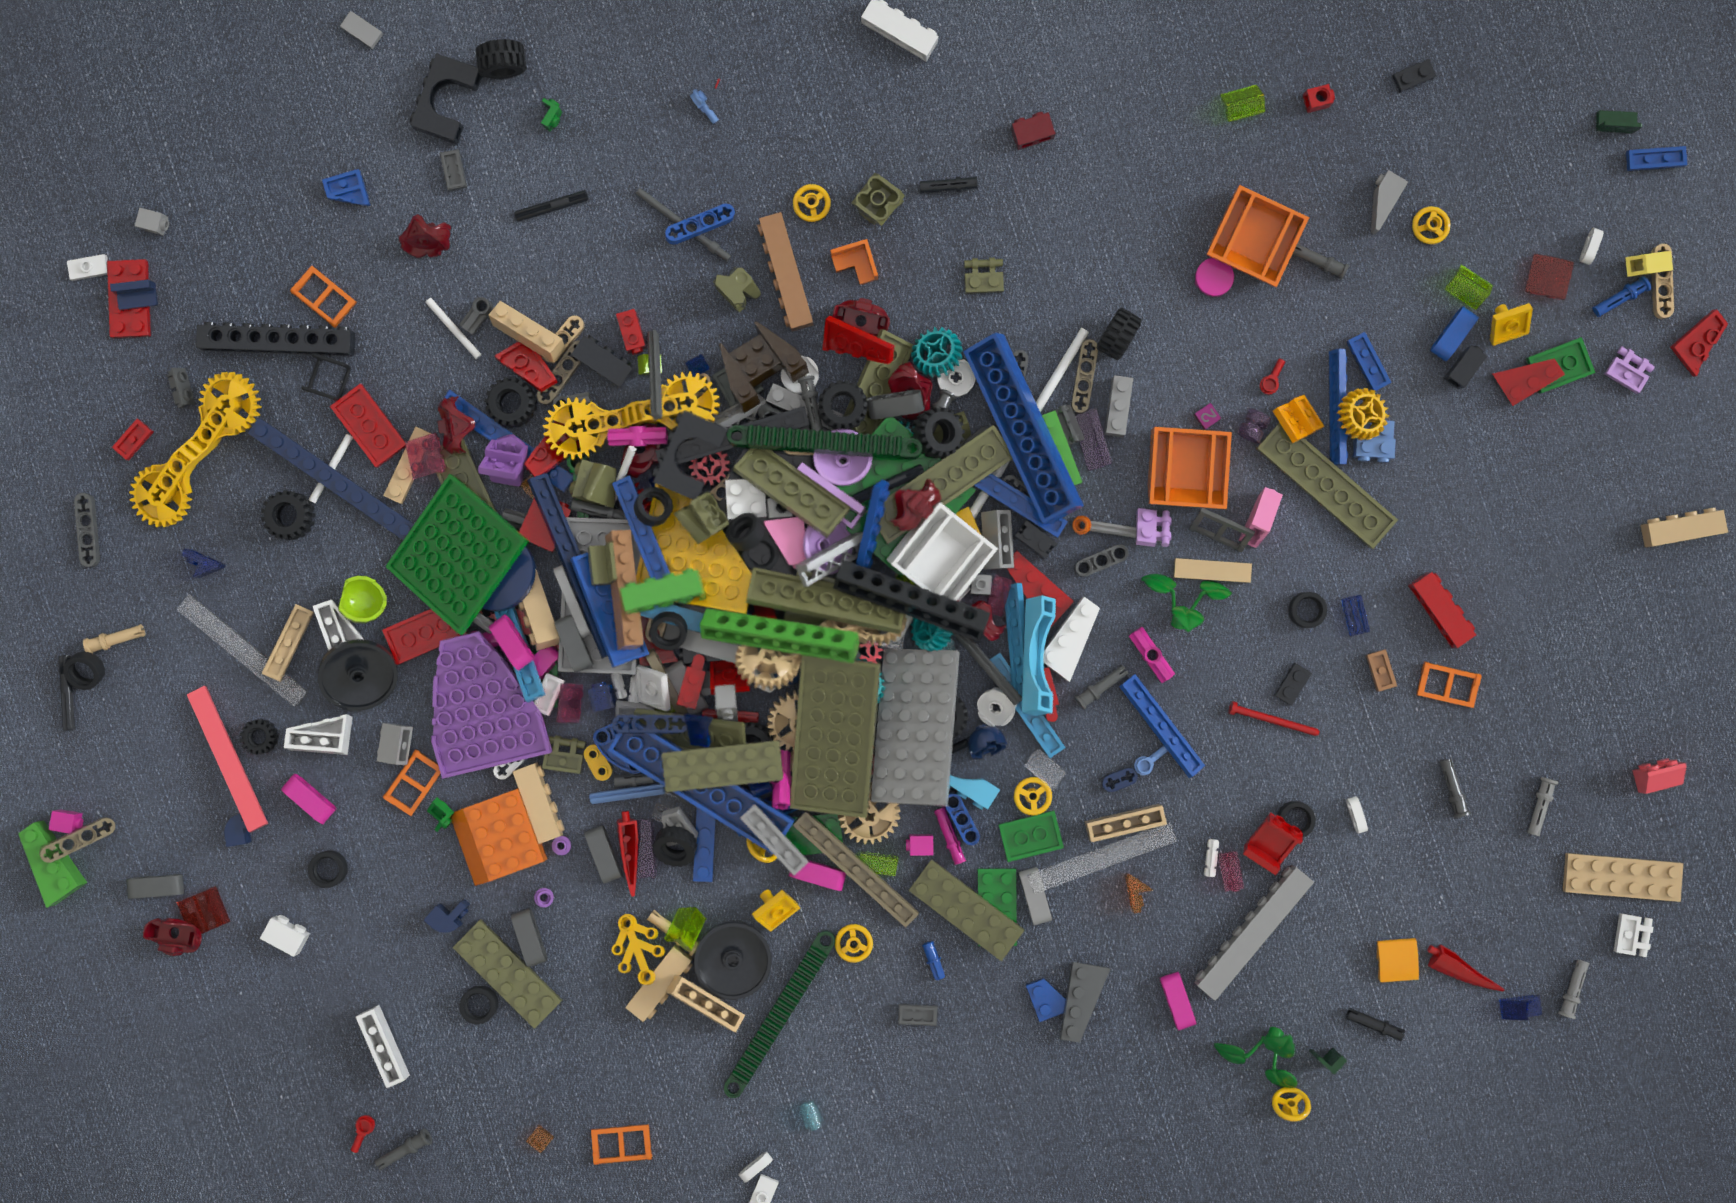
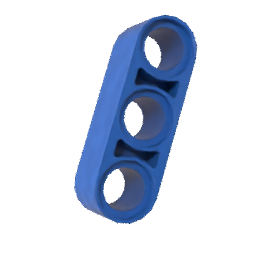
M1462 306L1432 345L1430 351L1443 361H1448L1479 317Z
M951 792L948 795V799L956 797L958 804L954 807L948 805L946 808L963 841L967 845H975L980 838L979 832L960 796ZM959 814L967 816L965 823L960 824L956 821ZM968 831L976 833L974 840L968 841L965 838Z

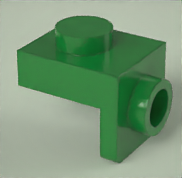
M543 98L542 103L549 110L541 124L551 132L552 128L558 126L562 111L559 108V103L551 98L549 100Z
M437 797L427 809V812L439 821L434 829L436 832L441 828L446 829L452 823L451 817L454 814V811Z

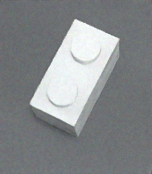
M276 915L269 920L260 939L294 957L300 954L310 933L302 925L290 923L287 917Z

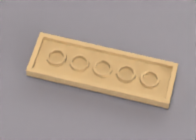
M1566 853L1563 891L1681 902L1683 863Z

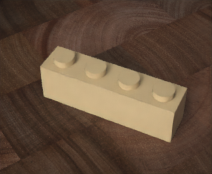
M499 301L489 314L494 327L553 363L557 361L565 350L561 337L502 301Z
M1715 507L1704 509L1703 514H1697V511L1685 513V517L1681 518L1678 517V514L1666 516L1665 521H1660L1659 518L1647 520L1648 524L1641 525L1644 546L1652 547L1728 533L1724 510L1716 511Z
M536 570L533 586L526 598L518 604L520 611L523 610L524 612L523 622L525 628L529 627L531 634H528L530 643L535 645L538 651L559 645L560 637Z
M537 762L512 771L538 844L562 836L565 830L562 820L557 818L556 813L558 809L556 803L551 801V789L549 784L544 782L543 776H545L542 766H539Z
M1161 804L1084 821L1088 838L1091 842L1167 825Z
M675 944L653 971L655 973V981L651 985H642L625 1008L642 1022L646 1018L650 1020L657 1011L655 1009L657 1004H663L669 995L666 993V990L674 976H680L683 972L687 974L693 966L690 963L693 957Z
M675 975L666 990V993L735 1033L745 1017L738 1010L681 976Z

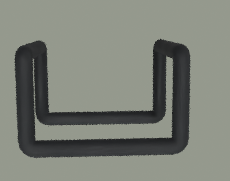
M313 353L312 356L317 361L308 387L302 386L301 389L334 401L339 400L343 395L351 367L343 362ZM321 360L347 368L338 397L312 389Z

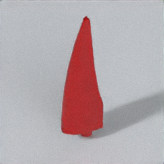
M622 811V818L617 820L618 840L631 897L635 896L638 859L637 820L630 818L629 811Z
M1441 944L1437 948L1432 945L1428 947L1427 952L1432 954L1428 963L1430 968L1472 985L1504 991L1503 987L1479 973L1450 949Z

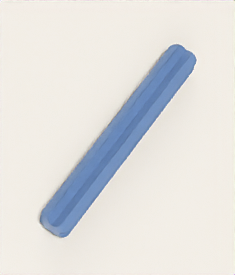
M658 783L590 793L589 799L591 804L662 795L665 794V787Z

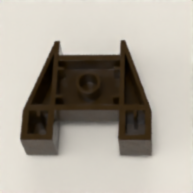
M757 321L754 324L758 336L734 351L728 353L723 344H719L731 392L744 414L760 404L758 394L753 388L782 369L792 383L809 373L807 363L797 349Z

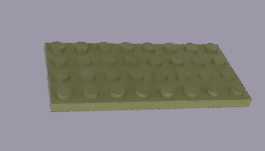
M802 655L790 809L867 818L881 663L854 660V663Z

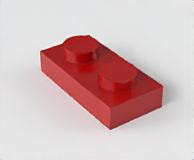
M136 419L112 448L129 461L154 431L140 419Z

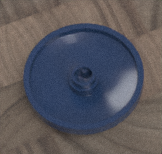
M525 546L487 600L483 609L494 612L505 611L521 603L529 594L535 580L536 567L534 558L527 546Z

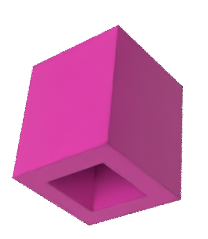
M61 809L54 810L51 813L49 830L71 833L83 826V813Z
M910 834V839H906V851H910V856L933 855V834Z

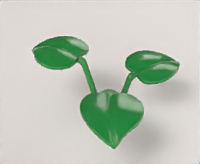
M1149 574L1141 578L1155 592L1171 593V612L1173 614L1171 625L1177 629H1185L1187 632L1201 625L1204 621V616L1197 610H1194L1204 595L1207 594L1211 599L1221 600L1228 598L1232 594L1227 587L1211 580L1203 581L1200 583V588L1203 591L1199 594L1191 608L1188 609L1185 606H1176L1175 590L1173 588L1177 584L1170 577L1162 574Z
M1270 1027L1266 1037L1262 1036L1261 1040L1247 1054L1237 1046L1214 1043L1218 1053L1227 1061L1235 1064H1244L1245 1058H1249L1264 1043L1268 1050L1274 1052L1273 1070L1267 1069L1265 1071L1267 1079L1274 1085L1282 1088H1295L1297 1086V1079L1293 1074L1285 1070H1277L1276 1068L1278 1055L1284 1058H1292L1295 1054V1046L1291 1035L1283 1036L1284 1032L1281 1029Z

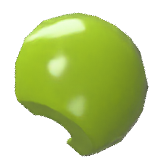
M367 576L351 577L345 580L338 610L345 619L354 623L365 624L376 620L383 613L387 604V596L376 580Z

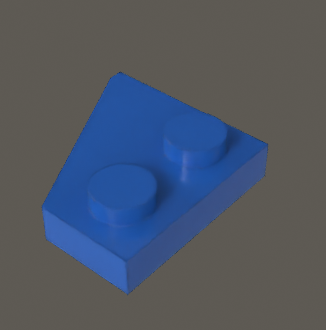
M359 169L322 179L326 196L329 200L371 206Z
M1044 978L1026 984L1039 1022L1064 1013L1066 999Z

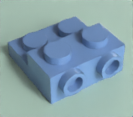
M1386 420L1388 424L1383 426L1385 430L1370 440L1353 438L1352 457L1358 458V461L1365 462L1370 461V458L1378 459L1377 462L1388 463L1389 460L1394 459L1396 439H1394L1395 421ZM1368 422L1364 425V428L1368 429L1372 423Z

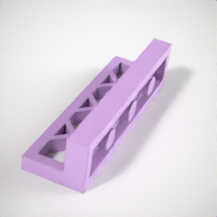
M801 463L797 468L799 471L850 506V510L857 513V516L851 523L845 518L841 521L853 529L865 513V507L804 463Z

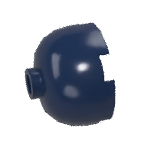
M986 724L977 726L968 739V747L973 759H983L982 755L991 753V756L1003 751L1006 748L1005 745H1007L1002 731L993 726H986Z

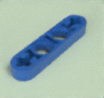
M722 204L670 225L665 231L666 241L673 245L679 244L733 221L735 210L730 204ZM724 210L727 213L730 212L729 217H726V215H722ZM708 216L712 217L714 223L707 225L703 219ZM694 224L697 229L694 232H689L686 226ZM672 231L677 234V238L670 236Z

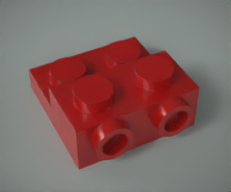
M725 660L710 661L711 695H715V686L735 685L736 693L750 691V684H747L748 678L741 679L742 673H737L738 667H735L736 663Z

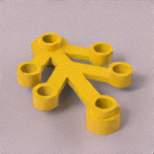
M624 914L618 921L620 933L616 943L612 946V953L618 956L623 955L625 952L623 944L627 936L630 942L622 962L618 965V970L621 973H629L632 968L630 962L633 954H635L641 970L638 974L639 982L643 985H651L655 981V973L649 970L642 949L651 952L655 957H662L665 954V949L663 946L652 945L638 939L635 931L645 934L648 939H656L658 930L642 926L637 923L633 915ZM628 920L630 921L629 927L626 926ZM651 930L654 931V935L652 937H650L649 932ZM618 946L620 947L619 953L616 952ZM660 948L661 952L657 955L656 949ZM624 964L627 965V969L625 971L623 970ZM647 974L651 976L649 981L646 980Z

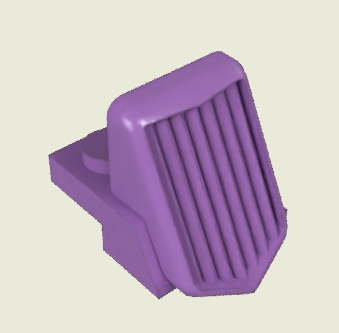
M513 434L499 437L496 440L491 439L485 449V457L478 467L479 474L490 476V480L495 483L520 486L523 482L524 463L527 460L528 446Z

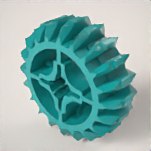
M934 327L933 332L927 329V334L923 335L920 333L921 339H915L916 345L912 346L913 352L911 356L913 363L917 366V370L922 371L925 376L929 374L933 378L936 374L940 378L942 373L948 376L947 371L951 370L954 372L953 366H959L958 360H962V343L955 333L952 334V331L949 329L945 331L941 327L938 331ZM948 344L951 345L950 354L946 352ZM925 351L928 352V359L926 361L923 360Z
M913 618L911 633L914 634L912 640H915V645L919 646L922 650L930 652L947 647V642L951 641L950 636L954 635L953 632Z

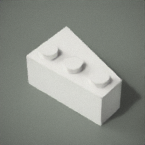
M333 600L313 606L328 650L345 641L365 640L353 624L339 612L338 606Z
M345 714L340 717L287 728L284 748L291 751L348 755L352 717Z

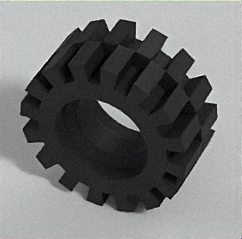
M263 719L246 723V726L241 729L243 730L240 733L242 739H239L240 743L243 742L244 744L242 745L243 749L246 748L248 753L252 752L255 755L270 752V750L275 748L274 745L278 743L276 741V738H279V734L276 735L277 728L273 727V723ZM258 729L264 731L266 739L262 744H256L252 738L253 733Z

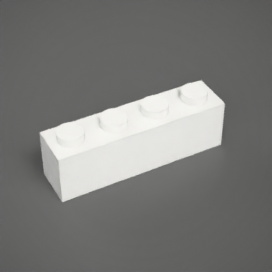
M871 0L861 16L862 24L924 61L928 60L938 43L939 36H937L934 30L930 28L925 29L920 26L921 24L916 19H909L899 9L888 7L884 0Z
M380 1005L356 1016V1019L386 1088L406 1080L410 1074Z

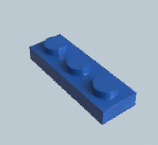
M1686 146L1628 150L1626 152L1627 171L1687 166Z
M1365 332L1346 341L1371 390L1376 391L1392 383Z

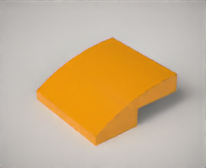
M1305 395L1294 398L1289 403L1273 410L1274 415L1292 443L1325 427Z
M1416 938L1377 941L1378 979L1380 982L1419 980Z

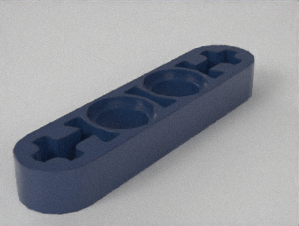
M618 715L613 719L612 726L614 731L620 734H681L688 730L689 720L683 715ZM619 719H623L624 723H630L629 719H633V730H629L630 726H623V729H619V726H615V723H619ZM638 719H643L647 723L646 727L642 730L637 729L635 726V722ZM658 719H663L666 722V727L662 730L655 727V722ZM668 719H672V723H678V720L682 719L686 726H683L681 730L678 729V726H672V730H668Z

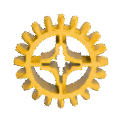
M1358 388L1348 392L1347 396L1342 398L1343 402L1338 405L1342 410L1337 412V414L1341 415V418L1337 421H1342L1343 425L1341 428H1346L1345 434H1351V438H1358V440H1370L1385 430L1383 426L1388 424L1385 419L1389 415L1385 414L1388 407L1383 406L1386 400L1380 401L1381 394L1375 395V390L1369 391L1368 388ZM1357 400H1362V404H1359V406L1354 405ZM1368 422L1372 423L1368 429L1364 428V425Z

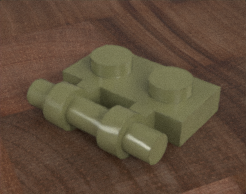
M989 257L987 260H978V258L964 260V268H972V273H965V294L1004 292L1003 272H995V267L1003 266V259ZM978 267H989V272L978 273Z
M555 735V737L548 736L550 744H553V750L551 753L544 754L542 769L581 774L584 755L576 753L577 748L585 749L586 741H579L578 738L566 739ZM560 746L570 747V753L559 751Z

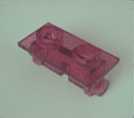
M995 574L991 595H989L987 604L992 608V615L995 614L1002 617L1012 580Z
M1237 850L1219 853L1218 857L1225 892H1237L1240 889H1244Z

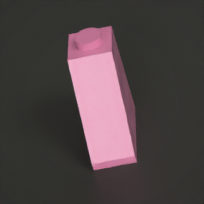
M1265 487L1262 490L1245 524V527L1255 531L1247 544L1254 548H1257L1270 532L1283 495L1274 489ZM1241 533L1239 541H1242L1246 534Z
M798 517L763 521L765 529L771 539L777 544L781 555L788 565H793L794 569L796 568L795 565L806 560L803 550L804 521Z

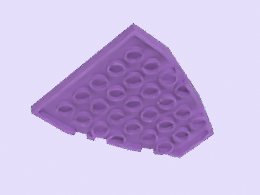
M479 631L440 641V654L437 657L436 663L437 671L433 680L432 707H434V717L432 718L433 736L431 743L442 779L551 753L552 748L541 712L533 701L525 702L517 676Z

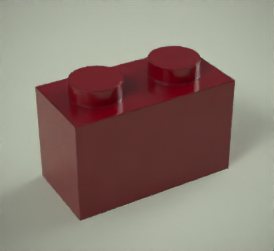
M1038 112L1028 119L1024 117L1016 119L1011 126L1017 150L1052 140L1055 137L1049 112L1044 114L1043 112Z

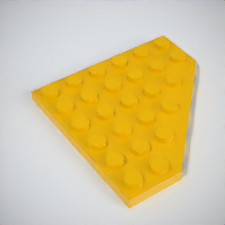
M655 483V487L663 489L669 494L673 503L672 513L668 519L659 526H652L669 571L678 575L683 574V570L693 568L694 571L698 570L703 581L706 599L699 600V597H695L690 603L685 604L747 615L749 603H746L752 573L737 550L728 541L724 531L720 530L698 544L674 515V512L690 505L693 499ZM652 497L649 515L654 517L661 516L664 513V506L661 501ZM641 555L636 574L637 584L644 583L645 579L650 578Z

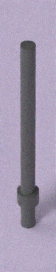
M639 188L636 194L674 223L683 220L643 189ZM689 224L686 226V229L689 232H694L696 230ZM703 234L694 237L705 245L712 254H717L726 262L730 260L731 255L720 248L717 242H712Z

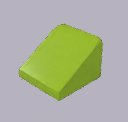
M648 354L638 356L639 375H649ZM660 354V370H661V373H662V368H661V354Z

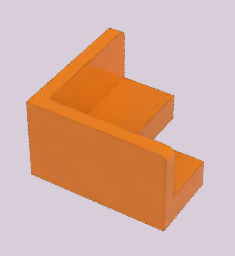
M867 239L830 250L836 273L854 267L860 285L878 280V273Z

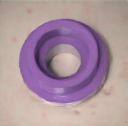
M565 836L557 837L552 842V850L557 855H565L571 849V841ZM559 842L564 843V849H559Z
M540 888L534 895V901L540 907H548L554 899L552 891L548 888ZM542 894L547 895V898L544 901L540 899V896Z

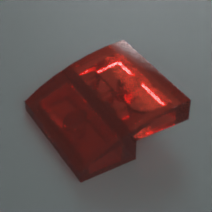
M1534 254L1525 292L1545 295L1546 298L1566 300L1574 262Z
M216 886L177 902L184 921L195 925L201 934L231 922Z

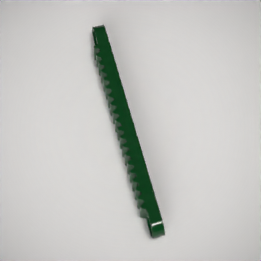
M752 425L732 426L727 431L729 444L741 448L915 460L919 458L922 452V445L917 439L903 438L901 436L894 437L892 435H863L862 433L855 434L852 432L848 434L846 432L839 433L838 431L793 430L791 428L784 429L783 427L769 428L768 426L754 427ZM734 432L742 434V438L739 441L731 438ZM915 445L918 450L916 453L911 454L907 451V447Z
M823 930L818 933L727 1078L724 1092L728 1097L737 1098L742 1094L835 944V936L831 931ZM823 935H828L831 938V943L827 946L822 945L820 942V938ZM730 1083H737L739 1090L735 1093L730 1092L728 1089Z

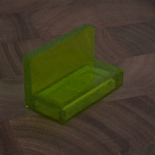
M1257 85L1221 94L1228 122L1265 112V97Z
M1461 264L1456 270L1453 279L1445 287V290L1477 310L1490 295L1493 285Z
M860 851L859 858L876 874L896 876L898 856Z
M696 907L679 908L664 940L666 942H678L686 951L692 950L705 923V916Z

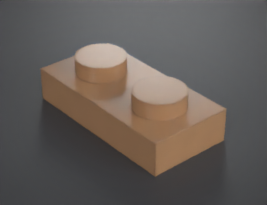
M1386 649L1367 654L1366 658L1377 692L1396 687L1397 683Z

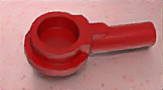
M1278 359L1271 374L1260 381V390L1264 394L1272 395L1278 390V376L1285 364L1283 359Z
M362 1115L356 1121L357 1136L351 1147V1151L354 1153H358L364 1137L375 1128L374 1119L368 1115Z

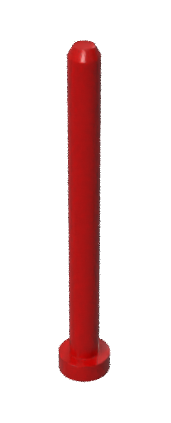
M1234 701L1229 706L1228 714L1231 715L1238 713L1313 736L1319 735L1317 728L1238 706V703Z

